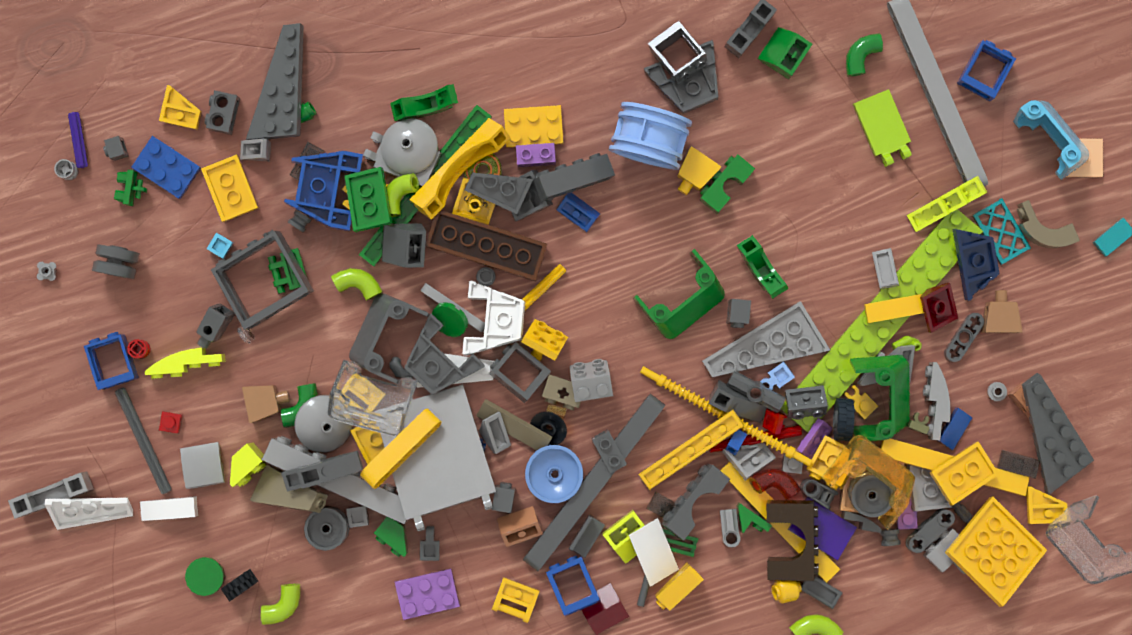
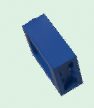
M982 40L973 52L957 84L988 101H992L995 99L1016 58L1012 56L1011 52L996 48L993 42ZM981 51L1005 64L992 88L968 76Z
M114 332L108 334L107 339H92L88 341V345L84 346L97 390H104L139 378L133 358L128 354V342L124 334ZM120 342L129 372L104 380L95 349Z
M573 556L566 560V564L561 566L559 563L549 567L550 571L546 572L565 617L601 601L582 557ZM580 565L592 595L566 606L553 576Z

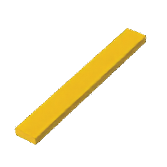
M894 439L882 440L878 455L933 471L954 457ZM996 468L999 475L984 484V486L1026 496L1029 477Z
M729 461L720 471L730 478L729 482L767 520L766 503L768 500L774 499L752 476L745 481ZM770 523L798 554L804 550L806 541L788 530L791 525L790 523ZM819 550V556H815V563H819V576L827 583L840 568L824 552Z

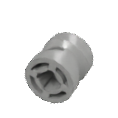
M66 159L59 160L54 167L56 175L65 180H73L79 173L76 164Z

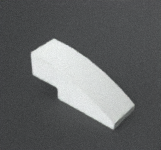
M197 496L140 501L142 521L198 516Z

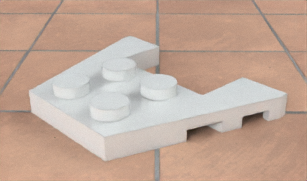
M469 281L468 298L487 300L483 338L464 337L462 354L467 356L522 340L525 301L477 284L474 281Z

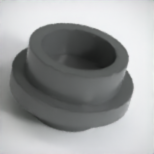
M484 267L477 272L476 278L480 285L490 286L494 283L496 276L491 268Z

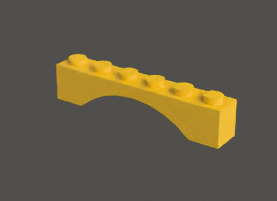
M488 118L410 198V201L418 211L432 220L445 207L448 194L462 173L478 160L498 152L511 137L502 125Z

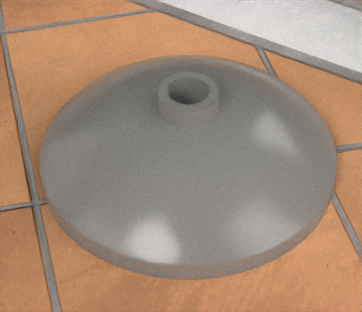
M418 119L397 121L387 129L381 142V154L385 163L394 172L402 175L412 173L416 175L425 171L434 162L438 152V141L434 131L428 124ZM405 141H410L408 146H404Z
M320 395L307 400L300 407L295 418V432L298 439L305 447L315 452H329L339 448L348 439L351 433L350 430H352L350 410L340 399L330 395ZM325 424H329L328 429H323Z

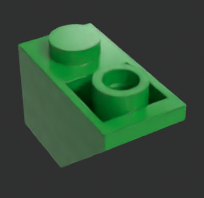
M386 517L374 532L376 535L375 539L383 545L388 544L392 547L391 552L396 556L400 557L402 555L405 557L408 553L405 525Z

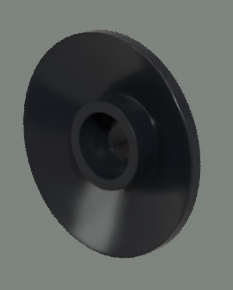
M540 412L532 418L531 425L552 436L548 446L558 445L566 438L567 426L557 414Z

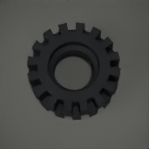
M251 569L225 585L221 590L230 602L259 581Z

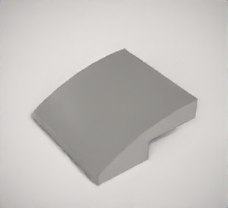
M218 442L180 448L186 489L225 483L220 444Z

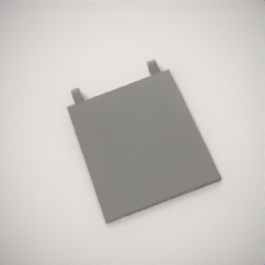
M463 385L374 412L384 447L392 442L427 408L442 421L440 427L392 474L405 519L407 521L414 518L417 531L425 529L421 516L480 497H482L486 510L493 507L489 495L496 493V489Z

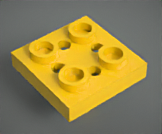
M463 177L452 214L489 225L495 204L465 191L469 179Z
M534 319L521 342L533 348L531 355L538 361L542 359L543 355L555 361L568 337L561 331L549 327L545 322Z

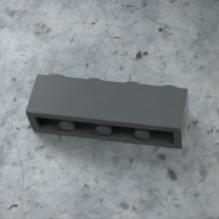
M597 153L590 156L589 160L586 161L578 159L572 162L573 165L566 166V164L557 166L555 171L549 172V170L539 172L538 177L533 181L541 202L611 179L615 176L608 155Z

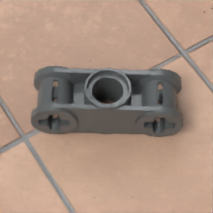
M943 508L936 510L906 538V547L915 553L923 552L954 523L955 516L953 512ZM942 514L947 515L946 522L941 521L943 519V517L941 516ZM913 540L918 541V547L914 546Z

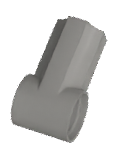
M737 509L720 510L722 541L728 547H736L740 542ZM729 533L736 535V541L733 544H728L726 541V536Z

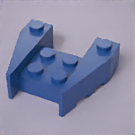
M338 151L292 158V163L302 165L296 200L285 199L284 203L329 228L350 231V211L334 208L340 172L350 174L360 172L363 154Z

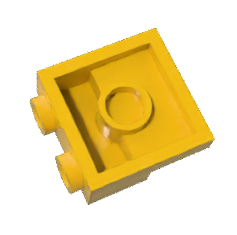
M825 435L812 458V463L807 467L810 473L809 476L816 481H820V479L827 482L826 485L834 490H837V488L843 489L860 453Z

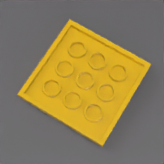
M992 496L987 499L945 551V554L999 607H1003L1046 553L1047 549Z

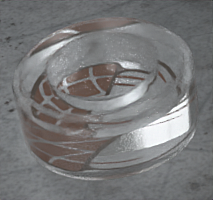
M242 326L237 329L239 336L246 343L250 344L255 340L250 329L244 330Z

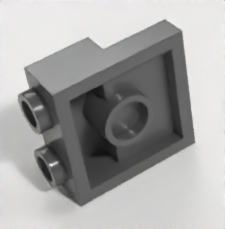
M531 170L520 177L534 180L538 177L539 172ZM532 181L518 214L512 212L515 221H519L553 205L551 201L553 198L541 202L534 181Z

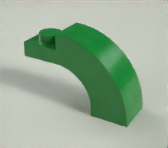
M753 235L737 245L751 273L772 299L788 290L787 284L776 272L762 246Z

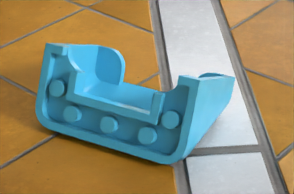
M1029 101L1019 109L1013 121L1018 128L1029 126L1034 130L1041 125L1062 151L1061 156L1057 159L1059 168L1055 172L1061 180L1088 160L1089 151L1049 102Z

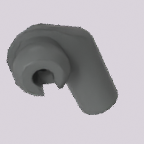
M393 357L389 367L394 375L413 380V376L402 367L401 359Z

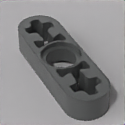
M971 313L967 315L944 351V356L948 361L957 362L962 359L984 325V318L981 314ZM977 317V322L979 324L973 325V327L971 328V330H974V333H972L969 329L964 328L965 326L970 327L972 324V321L970 319ZM962 332H966L969 335V340L966 343H962L959 340V335ZM958 345L964 346L963 349H957V357H950V350H955Z

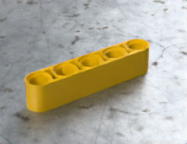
M428 408L423 410L362 470L360 476L373 489L378 488L440 427L442 421Z

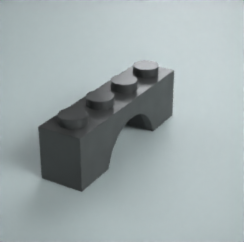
M712 464L703 465L699 469L697 478L687 485V491L683 496L681 495L674 503L675 507L663 517L664 521L661 525L678 539L684 541L695 527L692 518V507L696 499L705 493L720 494L730 480Z

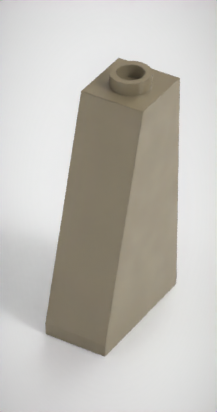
M266 465L250 499L252 502L315 513L321 512L325 506L327 494L312 486L287 492L281 474L284 471Z

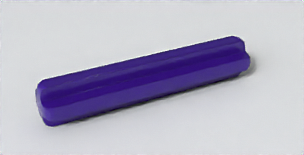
M71 112L68 114L76 167L86 168L88 167L80 114L79 112Z

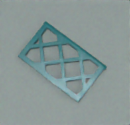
M1002 198L972 215L979 228L983 231V235L989 236V230L999 232L997 243L994 242L996 256L1001 265L1031 249ZM1001 204L1005 211L1004 216L994 213L995 207ZM982 214L990 215L987 226L982 224L978 216ZM993 216L1003 219L1001 229L990 227ZM1007 220L1011 221L1014 226V233L1004 231ZM1003 234L1013 236L1011 247L1000 244ZM1016 238H1021L1025 245L1024 248H1014ZM999 247L1010 250L1008 257L1002 258L999 253Z

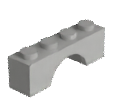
M86 471L39 490L8 500L16 519L46 508L45 499H70L94 488Z

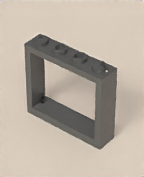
M271 230L268 233H264V238L259 241L256 239L249 242L246 249L236 250L231 254V258L218 261L219 263L215 264L216 267L211 269L244 330L254 328L314 292L281 231ZM276 241L301 287L250 317L225 271Z

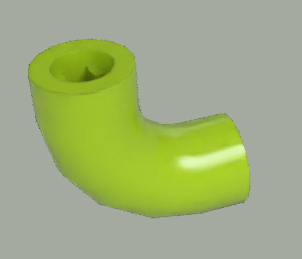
M414 173L395 178L387 185L391 217L401 216L400 202L404 195L418 191L419 181Z
M349 268L331 276L339 292L355 287L362 292L366 301L383 293L374 277L362 269Z
M300 584L281 585L280 600L274 605L261 606L262 625L280 623L293 615L299 605Z
M818 614L805 616L789 627L795 635H843L844 633L829 617Z

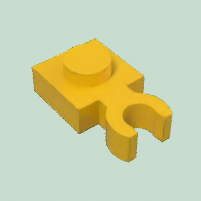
M852 385L851 388L854 390V394L850 396L847 392H844V396L847 399H853L855 411L865 420L878 405L865 392L860 395L859 389Z

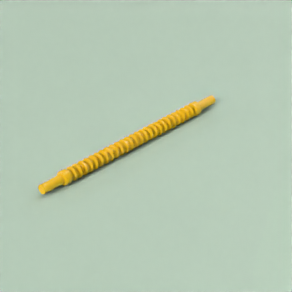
M644 366L641 369L640 373L654 380L656 385L664 386V389H670L669 392L674 391V395L679 394V397L683 396L684 400L688 399L689 403L697 404L698 408H703V411L708 410V413H713V416L717 415L718 419L727 414L710 405L709 400L705 401V398L701 399L700 395L696 396L695 392L691 393L690 389L687 391L686 387H681V384L676 385V381L674 383L671 382V379L668 380L665 375H659ZM743 422L744 426L740 429L743 432L746 431L747 435L751 434L752 438L756 437L757 441L760 439L761 443H766V446L771 445V449L776 448V451L780 450L781 454L785 453V456L789 459L794 458L808 467L812 463V459L797 452L793 446L788 447L787 443L784 445L783 441H777L778 438L773 439V435L768 436L767 432L764 434L763 430L759 431L758 427H753V424L750 426L748 425L749 422Z

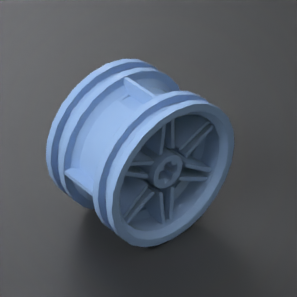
M622 102L620 107L623 111L618 113L619 119L616 130L611 138L614 145H610L608 150L634 161L678 170L680 164L677 161L683 158V149L687 136H689L687 127H691L692 121L676 113L653 106Z

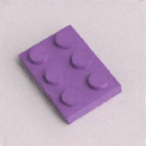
M451 568L395 581L403 620L460 607Z

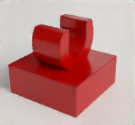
M766 409L762 427L774 434H780L781 429L785 427L783 420L787 416L781 412L777 413L771 409Z

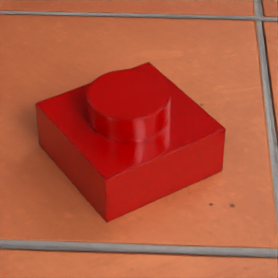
M162 411L159 431L178 434L183 414Z

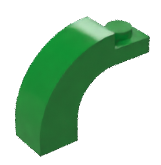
M451 84L428 94L400 98L391 102L390 105L394 121L396 122L403 119L422 118L449 110L458 103L454 84Z

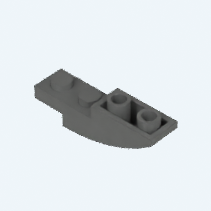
M357 450L287 470L281 474L288 492L299 488L311 487L363 470V465Z

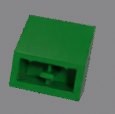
M778 27L757 59L789 80L813 44L795 32Z

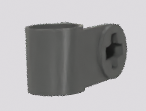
M810 478L804 479L800 484V490L804 495L829 510L835 495L839 494L830 487ZM808 483H813L814 490L808 493L806 491V485Z

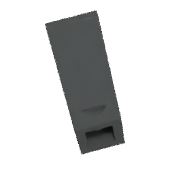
M718 380L710 394L709 404L726 413L734 410L739 417L761 423L766 409L769 408L758 402H751L748 397Z

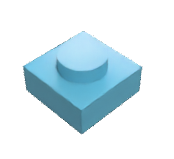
M216 233L207 250L225 259L234 243Z

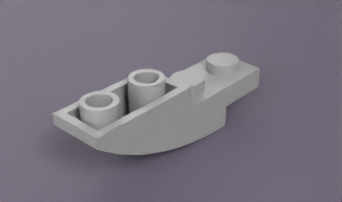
M929 362V366H926L925 377L928 378L927 385H924L923 396H925V400L933 402L928 410L931 420L930 424H927L930 428L926 435H929L928 439L940 441L942 422H950V398L946 380L938 363Z

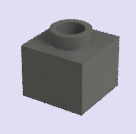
M116 136L104 140L106 146L103 149L106 157L113 161L129 157L122 137Z

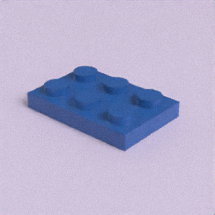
M154 136L150 138L131 166V168L179 199L182 198L201 169L200 166Z

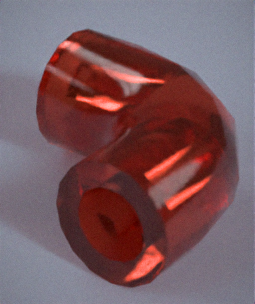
M765 469L750 478L751 486L759 494L774 487L787 500L802 490L789 473L780 469Z

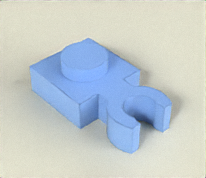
M783 361L768 372L770 378H763L760 382L768 383L769 389L772 390L775 384L778 388H781L795 378V376Z

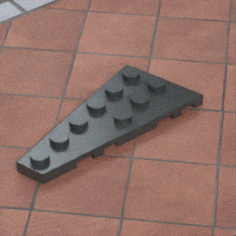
M301 23L283 25L246 140L300 136L304 25Z
M1036 373L1022 384L1026 406H1028L1030 413L1029 421L1033 427L1032 434L1037 457L1041 464V476L1045 482L1044 490L1045 493L1050 495L1093 462L1094 459L1043 377Z

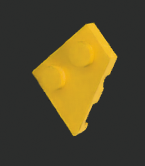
M167 85L159 121L198 130L202 111L170 85Z
M1027 487L1028 524L1068 523L1067 503L1033 487Z

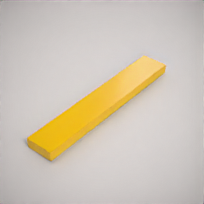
M731 410L638 475L647 488L651 490L742 428L744 424L736 412Z

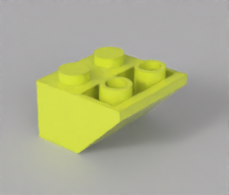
M254 442L247 443L232 456L230 485L232 487L246 485L252 479L251 475L253 473H259L266 467L265 461L262 460L264 454Z
M633 510L602 533L625 564L637 556L629 535L645 526Z

